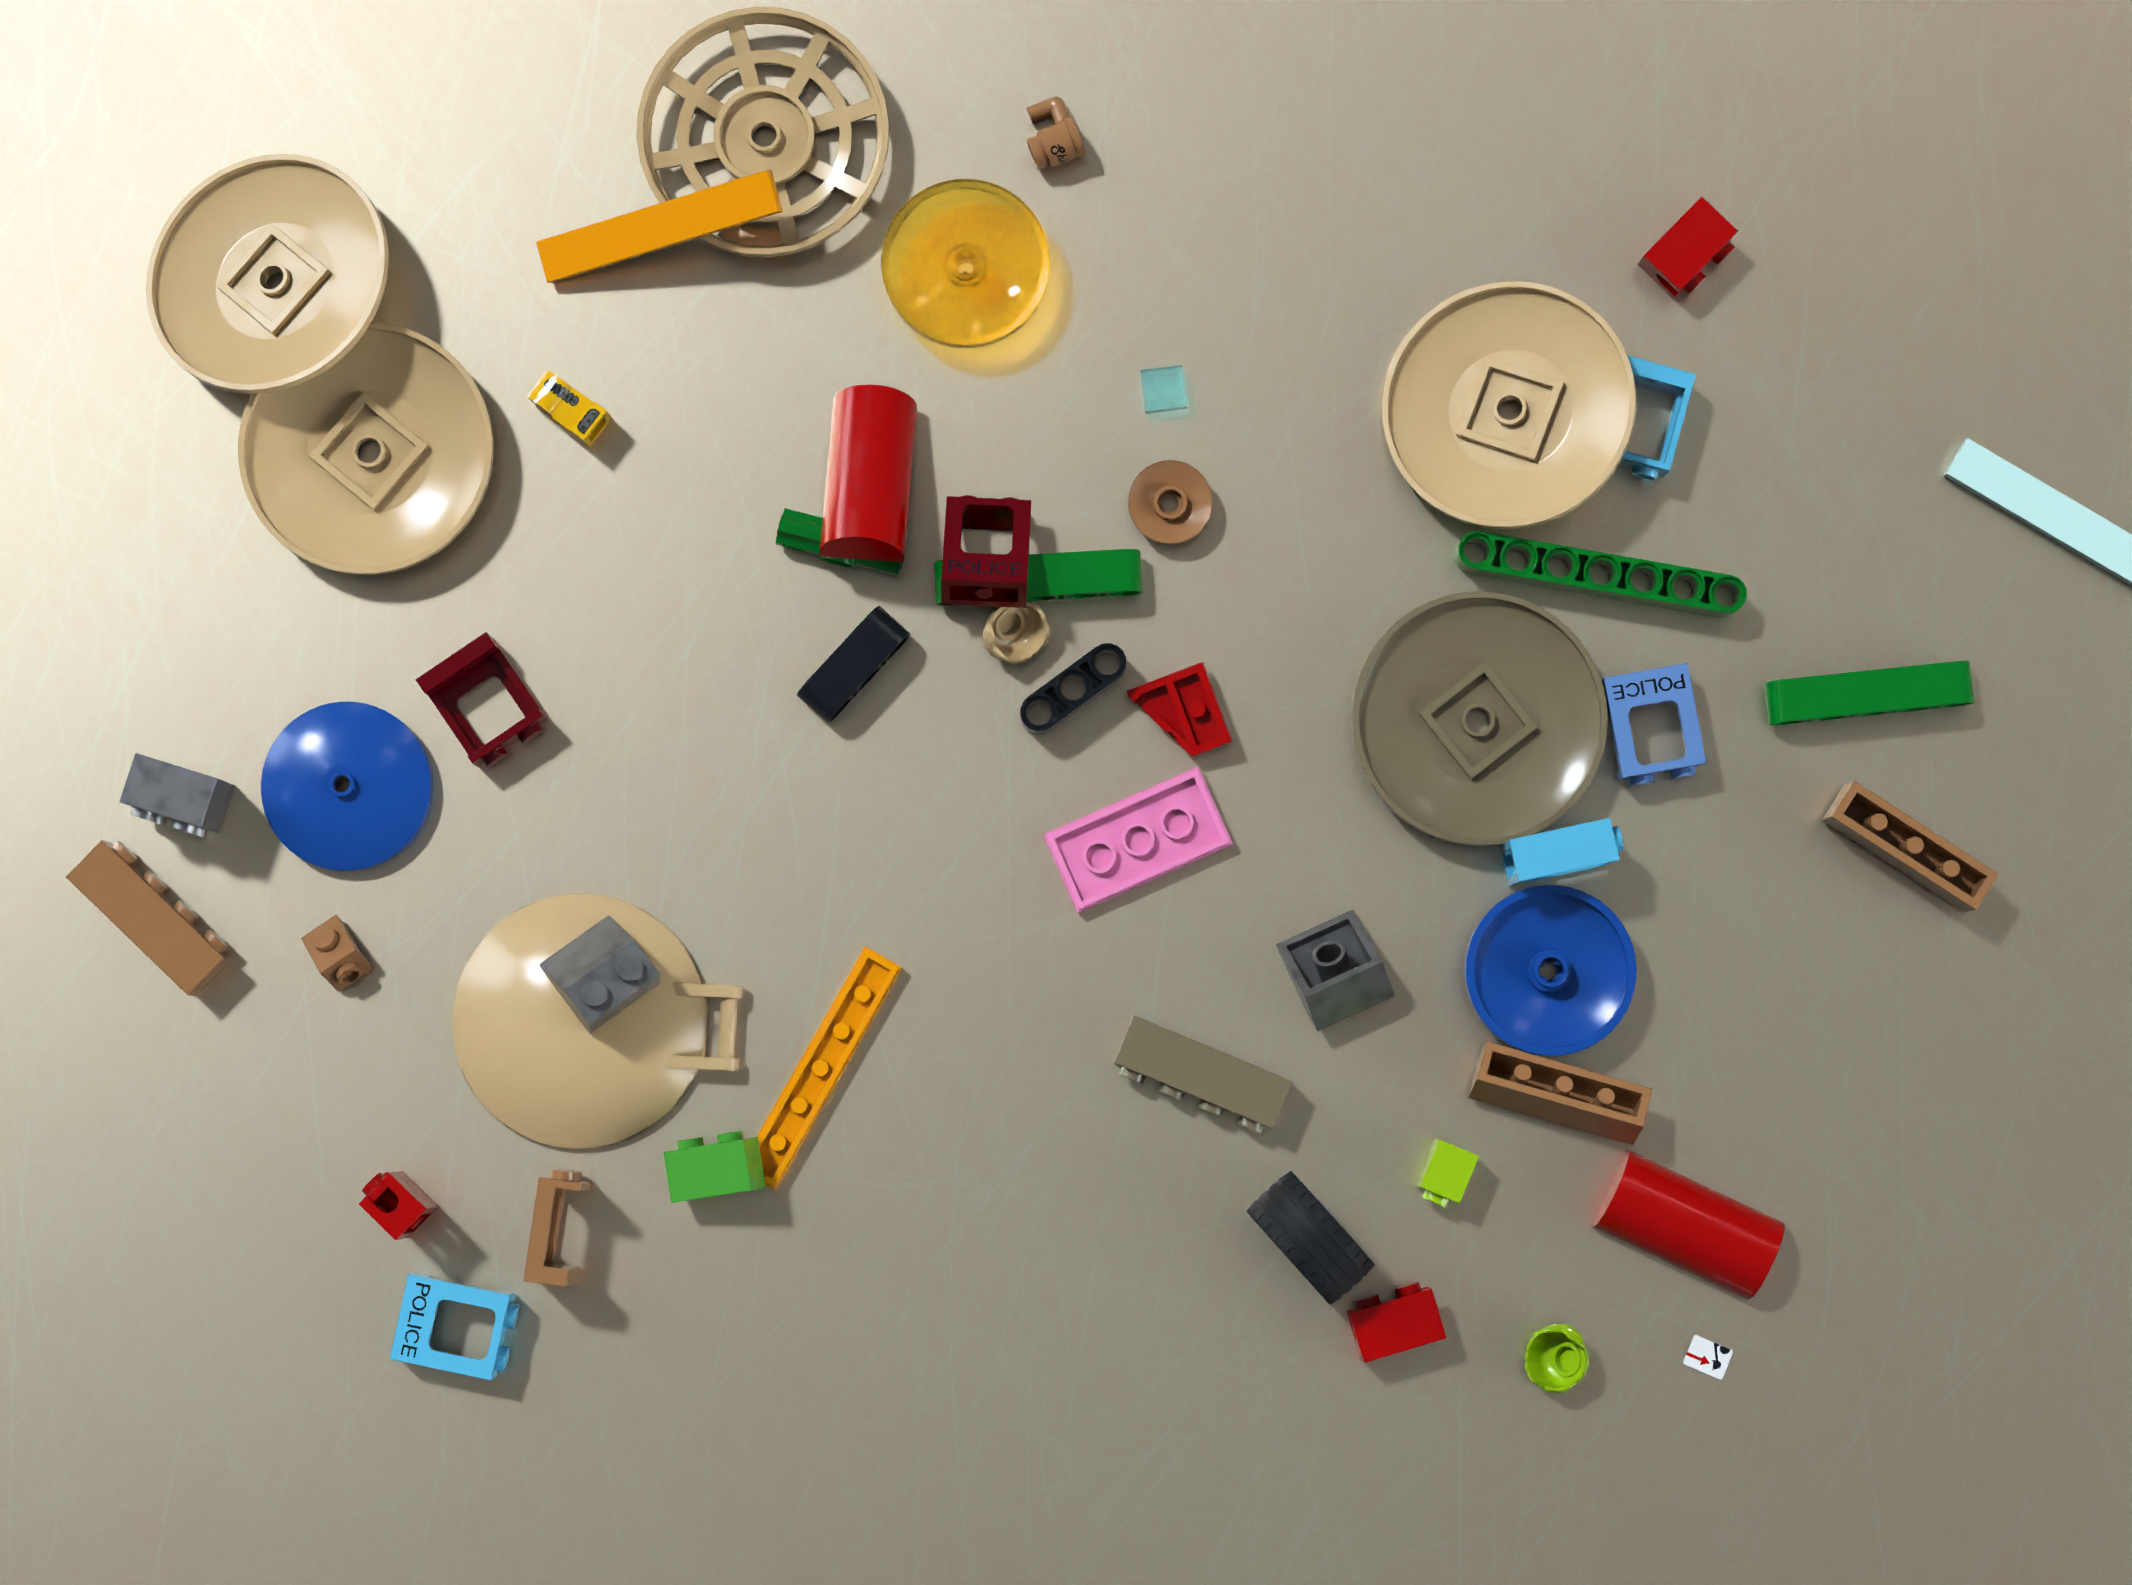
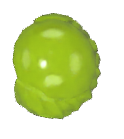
M1556 1323L1534 1332L1533 1337L1529 1339V1344L1526 1345L1527 1353L1524 1356L1526 1361L1524 1369L1528 1372L1527 1375L1530 1381L1547 1392H1567L1584 1378L1589 1369L1590 1355L1583 1337L1569 1324Z

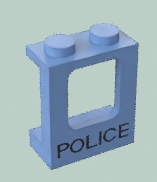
M1688 663L1602 679L1619 769L1615 773L1616 780L1628 779L1629 786L1632 787L1655 782V774L1670 772L1671 779L1696 775L1695 767L1706 764V757ZM1668 701L1675 703L1678 709L1685 746L1684 757L1682 759L1649 765L1640 764L1636 758L1629 721L1630 709Z

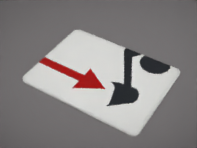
M1694 1335L1683 1364L1722 1380L1733 1351L1698 1335Z

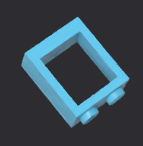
M1627 355L1635 384L1675 395L1658 459L1626 451L1619 463L1620 466L1633 469L1632 475L1654 481L1657 479V476L1664 477L1671 469L1696 374Z
M1610 818L1510 839L1504 842V844L1499 845L1509 886L1605 866L1620 860L1618 852L1624 850L1620 829L1618 826L1612 827Z

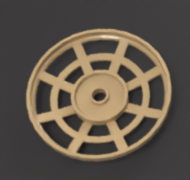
M750 7L731 10L709 18L688 30L668 48L654 67L644 87L638 109L636 138L640 163L649 187L659 203L672 200L661 183L657 172L660 169L682 166L686 177L696 191L710 187L702 179L695 163L720 159L724 168L732 175L728 182L765 170H771L783 212L751 222H778L783 244L773 246L745 245L725 240L714 235V233L696 239L721 251L742 256L775 257L795 254L817 246L839 233L858 216L872 197L883 173L888 153L889 122L885 98L877 76L864 55L848 38L827 23L805 13L778 7ZM754 24L783 25L803 30L814 36L802 58L778 50L751 51L745 26ZM729 30L735 55L725 58L712 66L694 85L673 72L679 61L693 48L710 37ZM828 44L838 50L856 69L867 88L870 99L846 106L844 98L836 85L817 67ZM776 64L789 67L795 71L785 89L771 85H760L755 65ZM739 69L744 89L734 94L725 104L706 93L721 77ZM810 79L823 90L833 105L834 111L814 117L810 116L807 108L799 99ZM665 86L685 100L677 122L676 142L678 149L653 153L651 146L652 117L657 97L662 87ZM697 107L716 119L714 142L690 147V126ZM875 115L877 126L876 152L871 172L864 183L844 173L852 147L851 123ZM762 126L771 127L776 132L775 141L766 147L758 146L752 140L754 132ZM839 127V149L832 167L812 156L815 146V134ZM802 171L824 181L810 196L796 204L790 205L785 183L797 177ZM834 188L856 198L851 206L832 224L812 236L799 240L794 217L803 215L816 207L830 195Z

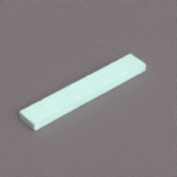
M1969 438L1963 441L1944 477L2132 586L2131 533Z

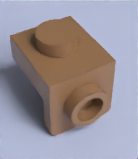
M337 914L301 938L320 974L337 991H342L346 987L355 984L361 977L373 969L370 961L360 952L346 925Z

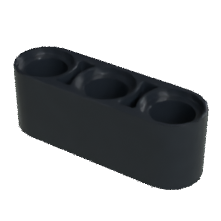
M880 605L877 606L798 691L797 696L829 724L908 640L911 633Z
M1103 643L1028 696L1020 708L1023 727L1029 733L1035 735L1049 733L1115 685L1123 677L1126 670V656L1123 650L1117 645ZM1103 654H1111L1117 658L1119 669L1111 675L1101 674L1095 666L1096 659ZM1069 679L1080 680L1085 686V693L1077 700L1067 699L1061 692L1062 684ZM1035 704L1046 705L1051 711V718L1043 725L1032 724L1027 717L1028 709Z

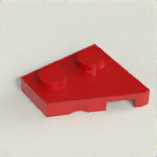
M1203 662L1126 691L1128 697L1133 702L1137 703L1193 757L1233 742Z

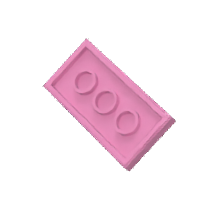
M1199 767L1043 835L1077 913L1233 844Z

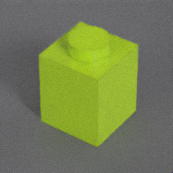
M1435 1139L1416 1185L1426 1190L1423 1198L1443 1207H1447L1449 1200L1460 1204L1479 1156L1443 1140Z

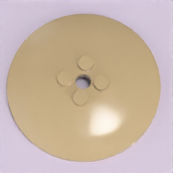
M271 154L234 163L216 172L195 187L178 204L161 229L150 257L146 281L147 306L154 331L167 353L185 371L210 386L235 393L259 394L285 390L317 377L341 360L356 345L372 322L381 303L388 276L389 253L385 228L377 209L363 189L347 174L324 161L296 154ZM282 272L283 280L281 284L274 289H267L266 283L269 277L274 273Z
M1501 281L1476 286L1453 295L1426 313L1413 326L1398 347L1389 366L1382 395V421L1386 442L1396 466L1410 487L1424 501L1443 514L1466 524L1491 529H1518L1547 523L1573 511L1589 500L1603 487L1621 462L1631 439L1636 416V388L1631 364L1621 341L1607 321L1592 307L1568 292L1552 286L1525 281ZM1508 400H1516L1522 404L1521 414L1512 420L1503 419L1499 415L1501 405Z
M376 322L370 323L356 345L341 360L317 377L285 390L250 394L243 412L238 437V462L244 490L253 510L267 530L283 546L304 560L328 570L354 575H378L406 569L427 560L450 544L465 529L479 508L489 484L494 456L493 431L487 406L474 380L461 363L446 349L420 333L404 327ZM366 441L378 442L381 449L379 457L371 463L362 462L358 456L360 446Z

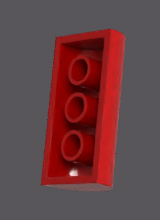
M868 384L851 386L839 391L835 395L819 557L892 562L905 561L917 419V404L905 392L887 386Z
M1630 1150L1626 1151L1592 1225L1595 1229L1746 1300L1754 1297L1766 1279L1779 1251L1785 1230L1783 1222Z

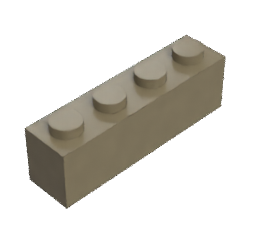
M1135 1015L1114 1064L1122 1067L1119 1073L1121 1076L1143 1084L1145 1077L1161 1083L1160 1092L1179 1100H1183L1185 1093L1201 1099L1198 1108L1222 1117L1224 1110L1240 1116L1237 1124L1258 1133L1262 1132L1264 1126L1274 1129L1293 1082Z

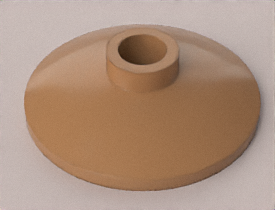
M1164 460L1146 467L1133 481L1128 497L1129 513L1136 528L1147 538L1162 544H1179L1195 537L1207 524L1212 511V493L1207 480L1196 468L1181 461ZM1171 497L1177 501L1178 507L1175 511L1167 512L1163 509L1162 501L1165 498Z

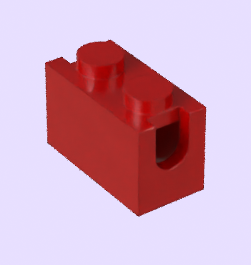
M1701 196L1651 247L1637 265L1673 299L1682 290L1689 295L1706 278L1701 270L1711 260L1718 265L1735 248L1730 241L1738 230Z
M403 1171L378 1173L362 1189L366 1196L359 1203L395 1240L409 1238L439 1207Z
M1413 1282L1395 1288L1396 1296L1380 1301L1378 1294H1374L1353 1301L1355 1308L1347 1310L1346 1313L1362 1362H1370L1447 1338L1432 1288L1428 1286L1421 1288L1419 1282Z

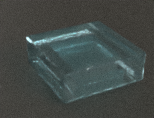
M1182 365L1140 370L1145 414L1187 409Z

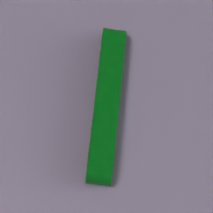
M1473 531L1466 534L1454 551V560L1457 567L1462 572L1471 575L1717 618L1732 615L1745 604L1747 598V589L1744 583L1738 577L1482 531ZM1469 543L1481 545L1485 551V560L1480 563L1469 561L1464 553L1465 545ZM1511 550L1522 552L1527 559L1526 568L1523 570L1512 569L1506 561L1507 552ZM1553 557L1563 559L1568 566L1567 576H1553L1548 569L1549 559ZM1602 565L1608 570L1610 574L1608 584L1599 585L1591 579V566ZM1635 572L1645 573L1651 580L1650 591L1640 592L1636 590L1631 582L1632 574ZM1676 579H1683L1691 584L1693 594L1690 599H1681L1675 594L1673 584ZM1718 586L1727 587L1732 591L1734 595L1732 606L1725 607L1717 602L1715 590Z

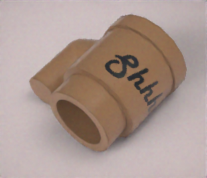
M1052 97L1026 108L1031 123L1052 116L1055 122L1053 125L1036 131V135L1026 138L1029 151L1038 170L1047 166L1053 168L1075 158L1086 156L1076 124L1060 97Z

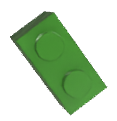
M736 1131L718 1134V1143L704 1145L703 1137L677 1141L678 1150L664 1152L671 1203L766 1188L758 1137L744 1139L743 1132Z

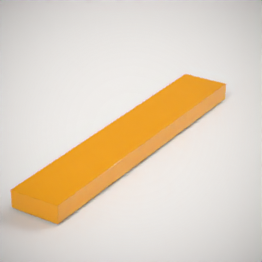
M765 170L537 241L536 244L548 283H553L781 213L783 210L771 170Z
M864 947L757 1135L765 1185L774 1190L778 1188L902 969L901 966L867 947Z

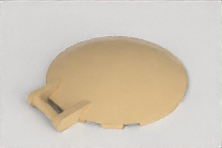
M587 893L553 896L524 906L507 916L481 940L471 954L459 979L452 1011L454 1048L462 1073L474 1095L497 1120L511 1130L536 1142L555 1147L580 1149L607 1146L635 1136L662 1119L678 1103V1100L694 1079L698 1069L738 1071L739 1058H735L738 999H742L743 986L702 984L694 962L676 935L662 922L635 905L620 899ZM610 915L636 941L660 973V984L589 1034L539 967V964ZM709 997L721 998L718 1057H706Z

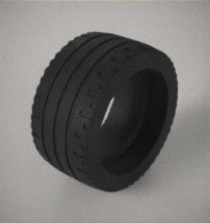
M1292 1171L1272 1184L1246 1211L1329 1305L1342 1298L1345 1293L1347 1294L1375 1266L1361 1247Z

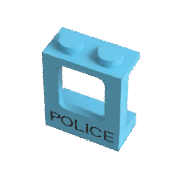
M416 1272L408 1274L390 1359L487 1380L497 1378L498 1371L505 1372L509 1359L510 1347L504 1346L507 1329L514 1330L518 1317L519 1304L513 1303L515 1293L507 1291L503 1293L431 1278V1275ZM450 1300L494 1311L496 1316L489 1351L484 1359H475L437 1351L431 1347L430 1339L440 1301Z

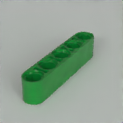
M1116 549L1029 554L1027 601L1117 597L1143 593L1140 550ZM943 560L935 561L936 604L941 606H958L941 604Z
M1969 661L1791 678L1764 683L1768 721L1771 726L1958 707L1975 703Z

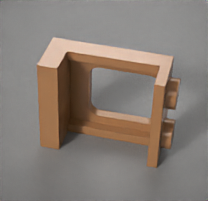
M551 1169L550 1176L539 1177L523 1281L568 1287L577 1283L579 1266L554 1263L564 1191L582 1192L591 1190L592 1181L581 1180L582 1172Z

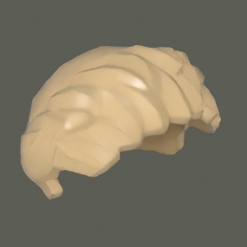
M1032 601L1026 602V608L995 607L990 612L983 631L984 646L991 656L1013 665H1017L1019 662L1023 664L1026 660H1032L1034 655L1040 654V650L1047 645L1050 628L1044 611Z

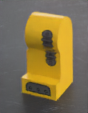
M548 370L527 396L534 405L549 415L551 420L587 447L593 444L612 419L606 409L588 399Z

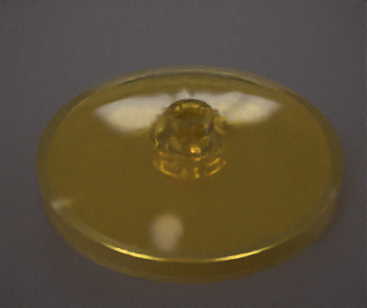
M955 179L937 183L922 190L908 200L898 211L884 238L881 270L884 287L893 308L912 330L940 345L955 348H977L994 344L1009 337L1023 327L1040 305L1047 288L1050 255L1047 239L1040 222L1032 210L1019 197L991 182L976 179ZM965 262L970 263L974 270L970 274L966 271L959 273V265Z

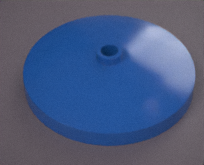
M335 702L321 705L294 719L282 730L272 744L265 759L261 777V797L264 812L279 840L291 852L306 862L335 871L366 870L384 864L399 855L413 842L421 831L429 814L433 796V777L430 762L424 747L413 731L387 711L359 702ZM341 777L348 778L350 786L345 792H338L336 789L340 785L339 779Z
M1541 885L1526 888L1505 897L1482 917L1474 929L1467 946L1464 961L1465 986L1476 1015L1483 1025L1499 1040L1526 1053L1540 1056H1559L1576 1053L1593 1046L1605 1038L1619 1024L1628 1010L1635 991L1636 957L1632 942L1624 925L1604 903L1592 895L1575 888L1561 885ZM1544 963H1548L1554 968V975L1549 980L1545 976H1541L1539 972Z

